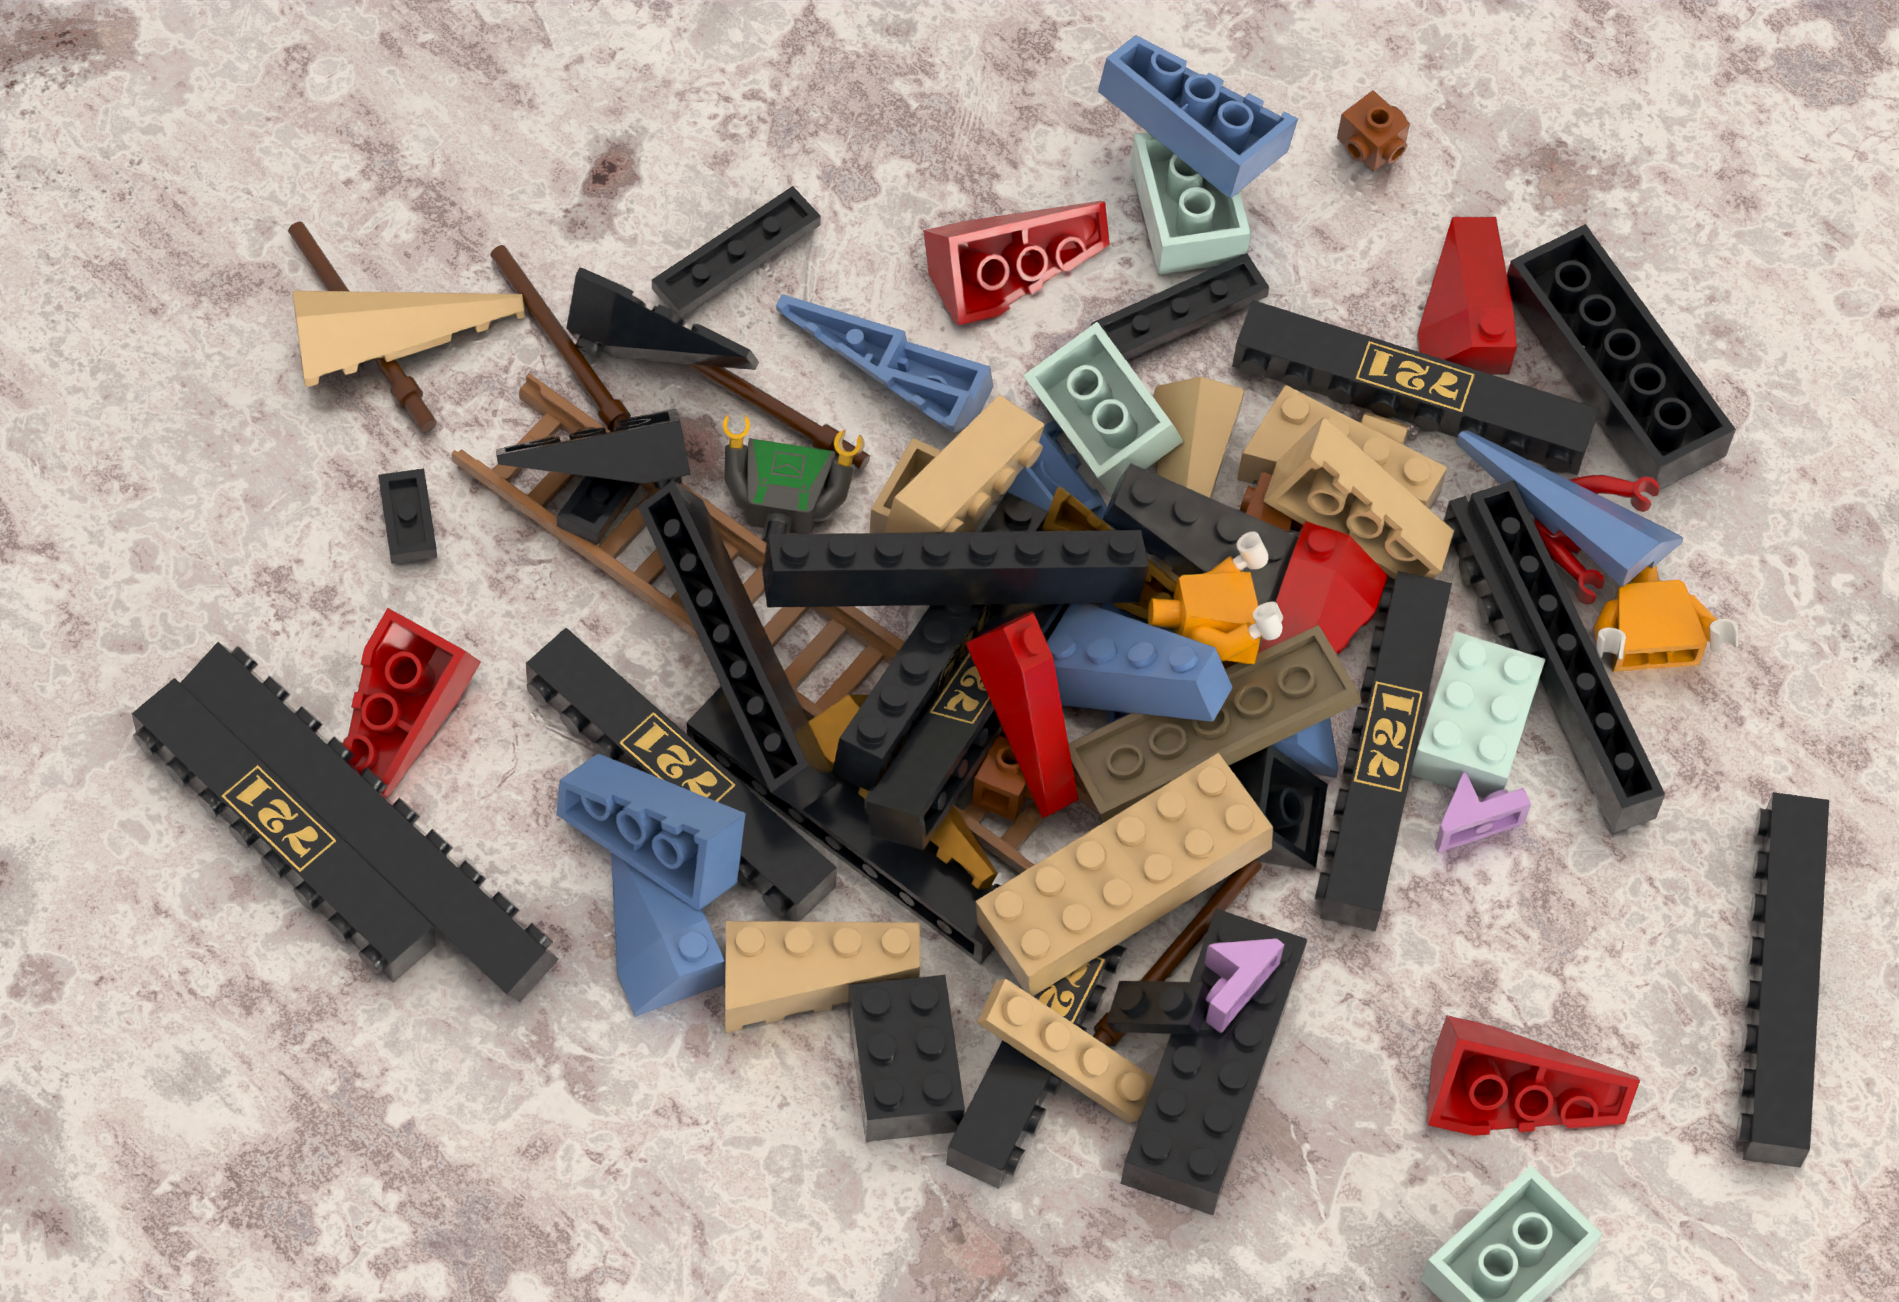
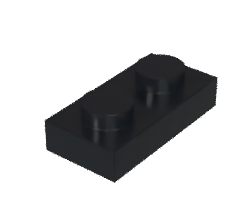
M424 468L379 474V486L391 564L437 558Z
M585 476L557 514V527L598 545L641 483Z
M1119 981L1106 1023L1117 1033L1198 1034L1208 1004L1206 998L1210 990L1203 982Z

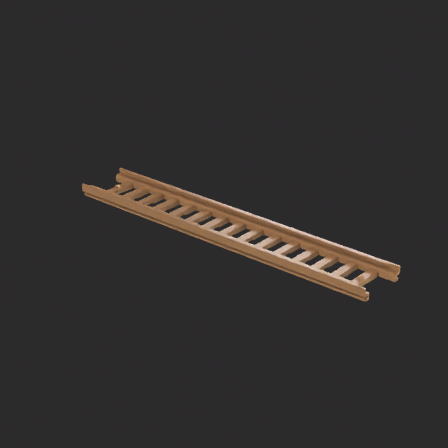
M530 373L526 375V383L519 390V398L542 414L543 417L517 444L552 437L560 429L571 434L587 427L605 428ZM462 449L459 452L454 450L451 453L452 462L699 640L677 591L671 598H668L652 586L656 579L666 570L657 548L635 572H632L616 560L646 527L637 506L662 488H655L654 482L641 483L640 485L648 490L649 493L609 536L597 546L557 527V516L545 508L575 474L550 471L526 495L510 483L523 468L497 464L493 469H490ZM681 483L680 485L704 501L732 562L739 556L757 569L743 584L752 604H754L765 592L762 567L767 543L688 486ZM855 606L782 607L764 626V630L774 648L810 608L829 621L784 671L809 721L848 694H853L883 660L890 664L905 642ZM848 634L866 648L816 703H813L796 689L812 673L819 662ZM1002 730L999 736L1007 739L1004 730ZM1073 769L1078 800L1097 813ZM1035 800L1031 802L1001 838L980 824L990 811L973 805L972 801L963 811L955 806L977 842L1020 874L1035 865L1018 851L1046 818H1042Z

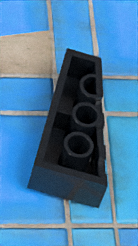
M1132 463L1129 464L1118 479L1103 516V520L1116 530H1141L1145 551L1149 555L1155 554L1173 568L1171 571L1179 577L1182 575L1203 574L1212 570L1229 556L1233 559L1240 555L1237 549L1239 538L1245 533L1257 532L1268 552L1267 564L1260 569L1246 567L1243 569V572L1251 573L1258 606L1266 602H1276L1299 538L1294 534Z

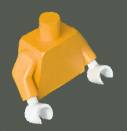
M1248 532L1242 535L1237 542L1239 556L1234 559L1229 556L1209 572L1182 575L1177 579L1173 600L1151 598L1148 608V624L1154 627L1174 628L1175 634L1215 647L1221 661L1227 660L1255 664L1261 636L1265 640L1278 638L1283 629L1281 624L1283 615L1276 602H1266L1258 606L1251 573L1243 572V569L1246 567L1260 569L1268 561V552L1257 532Z
M1647 566L1631 580L1632 583H1627L1623 587L1619 586L1615 599L1609 600L1604 604L1592 628L1596 642V652L1599 658H1602L1603 652L1612 653L1613 672L1700 665L1707 641L1710 642L1712 652L1720 651L1721 643H1729L1734 647L1739 646L1738 624L1735 621L1717 619L1695 595L1688 593L1683 581H1659L1657 566H1654L1652 569Z

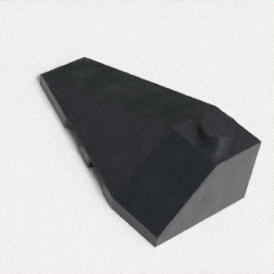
M579 267L575 276L566 329L576 339L575 346L581 351L597 358L603 352L620 359L756 370L759 361L750 349L700 324H693L690 330L685 327L686 321L672 313V310L660 304L650 310L646 308V304L642 300L633 296V290Z
M677 409L617 420L615 430L606 432V428L587 427L569 434L570 440L561 442L559 436H552L496 449L498 465L644 484L654 482L655 488H663L672 480L681 484L682 476L691 475Z

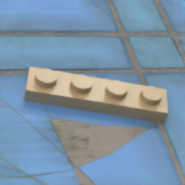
M1005 978L995 982L977 1021L979 1025L1125 1122L1132 1123L1139 1120L1153 1085L1154 1077Z

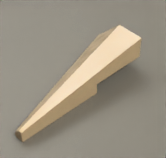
M292 291L305 387L317 385L319 376L340 369L345 375L357 372L359 363L374 358L383 357L386 362L451 342L452 333L471 327H474L477 333L488 330L490 321L505 316L514 315L518 320L525 318L522 294Z
M1201 376L1156 386L1153 398L1168 416L1184 441L1156 462V474L1212 498L1216 481L1242 407L1245 389ZM1159 558L1161 569L1177 582V579L1180 577L1171 571L1173 569L1171 566Z

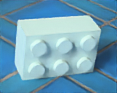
M1148 132L1134 134L1130 164L1158 274L1216 267L1248 252L1251 232L1240 191L1231 199L1228 198Z
M1098 322L1023 375L1109 495L1114 492L1118 479L1130 463L1147 469L1184 442L1168 416Z
M1455 631L1416 751L1411 775L1456 789L1463 772H1466L1479 797L1485 798L1495 791L1504 790L1545 659Z
M1531 1165L1428 1259L1421 1281L1442 1302H1543L1594 1255L1603 1233Z

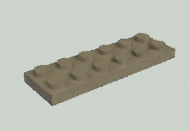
M1317 625L1258 653L1255 664L1239 662L1226 668L1225 671L1233 688L1213 722L1131 713L1068 743L1073 769L1102 822L1104 823L1218 752L1229 766L1361 703L1359 691L1320 626Z

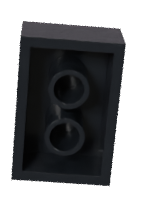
M946 975L849 985L847 1009L865 1142L956 1132L964 1116L965 1106Z

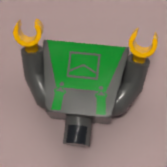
M728 415L724 418L723 430L729 436V444L725 446L724 480L736 506L747 511V523L753 527L763 528L761 539L767 543L768 534H811L816 522L827 520L846 501L855 469L852 459L863 451L865 445L861 435L857 438L855 449L848 452L842 445L846 430L840 431L834 439L835 450L840 454L838 460H835L834 451L752 438H749L748 446L744 445L743 437L750 430L748 417L745 415L746 426L740 434L731 433L727 426Z

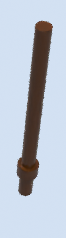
M302 221L292 224L288 229V233L327 291H349ZM383 357L374 358V361L392 386L390 393L398 405L408 410L422 432L432 430L437 425V420L422 400L423 391L415 379L411 376H406L396 359L386 362Z
M497 246L492 250L491 258L516 293L522 294L525 306L598 407V416L609 431H614L617 420L630 418L631 414L621 400L612 397L506 246Z
M684 364L813 442V448L834 451L835 456L839 457L840 454L835 450L834 439L840 431L828 424L819 425L724 367ZM843 439V448L848 452L853 451L856 446ZM862 451L858 456L853 457L852 464L855 465V468L862 471L868 464L870 455Z
M1257 858L1230 875L1140 981H1166L1208 932L1216 908L1226 911L1262 869V864ZM1107 1012L1094 1026L1095 1034L1093 1037L1108 1047H1115L1127 1033L1114 1032L1108 1026L1106 1021L1109 1012Z

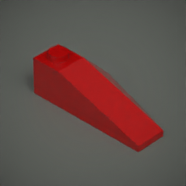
M1105 201L974 219L923 230L928 274L956 325L972 323L1003 314L1010 309L1009 305L1026 294L1032 295L1043 288L1042 284L1062 271L1069 272L1110 245Z
M1452 217L1418 329V352L1491 375H1509L1517 349L1513 304L1496 217Z
M1305 521L1276 599V603L1283 615L1281 622L1283 626L1282 633L1273 640H1265L1263 638L1258 653L1319 625L1335 653L1340 654L1348 646L1350 638L1362 625L1365 627L1374 617L1388 575L1350 535Z
M387 608L367 642L362 655V674L358 692H354L351 708L354 710L348 737L344 738L343 744L355 754L350 762L360 772L368 767L388 785L383 793L389 797L456 706L481 661L462 648Z
M1030 611L966 642V646L1042 818L1077 801L1078 794L1054 659L1033 611Z
M1446 1015L1431 1060L1426 1122L1429 1126L1472 1136L1490 1135V1130L1517 1128L1519 1132L1535 1131V1127L1565 1125L1567 1128L1625 1124L1640 1079L1632 1074L1492 1025Z

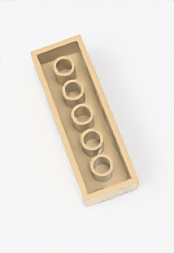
M1218 752L975 901L977 923L1025 992L1035 996L1271 850L1273 826Z

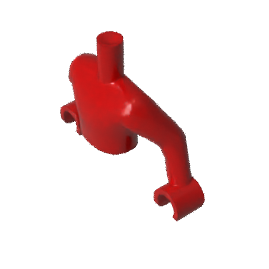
M1589 475L1568 479L1596 494H1613L1630 498L1633 508L1640 512L1648 511L1651 507V501L1641 495L1640 492H1647L1651 496H1657L1659 493L1658 482L1651 477H1641L1636 482L1606 475ZM1534 517L1533 522L1551 559L1577 582L1575 589L1577 599L1586 605L1594 603L1596 594L1584 585L1591 584L1597 589H1602L1605 582L1603 575L1598 570H1587L1571 552L1578 555L1581 549L1561 530L1552 534Z

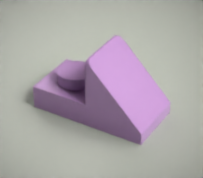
M1463 772L1439 828L1435 842L1438 853L1525 824L1531 802L1524 788L1509 793L1507 790H1498L1489 794L1480 802L1467 773Z
M1278 939L1214 943L1208 946L1204 963L1209 969L1222 977L1213 986L1206 998V1001L1210 1003L1206 1022L1220 1033L1224 1031L1280 964L1284 944Z

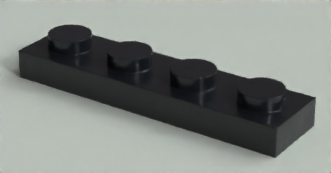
M792 186L651 280L652 290L674 314L683 318L821 225V215Z
M1246 253L1091 323V326L1098 322L1125 360H1128L1251 304L1252 300L1259 301L1268 297L1269 286Z
M1463 496L1450 500L1443 520L1454 530L1449 547L1454 546L1460 558L1459 569L1464 582L1467 585L1472 584L1477 594V607L1481 619L1485 624H1491L1496 635L1495 644L1537 656L1539 649L1467 497Z

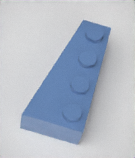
M1135 35L1106 58L1098 92L1228 198L1231 199L1288 152L1298 118L1285 111L1280 116L1264 108V101L1250 93L1243 97L1222 86L1223 79L1211 73L1207 75L1199 74L1186 67V60Z
M1070 603L1047 641L1054 659L1060 699L1063 706L1213 722L1233 688L1215 647L1088 603Z
M599 753L559 780L557 816L697 911L703 909L737 884L746 813Z

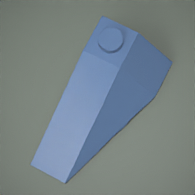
M611 852L617 976L634 1017L724 985L725 960L702 909L697 911Z

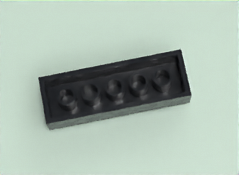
M1586 224L1510 261L1507 277L1512 302L1587 405L1599 408L1596 419L1639 478H1654L1658 482L1659 490L1727 456L1736 431L1735 427Z
M1216 908L1190 982H1203L1211 991L1217 981L1222 978L1204 963L1207 948L1210 944L1278 939L1284 944L1280 964L1222 1033L1206 1022L1210 1005L1208 1003L1198 1034L1170 1035L1128 1151L1120 1184L1214 1215L1298 975L1308 939Z

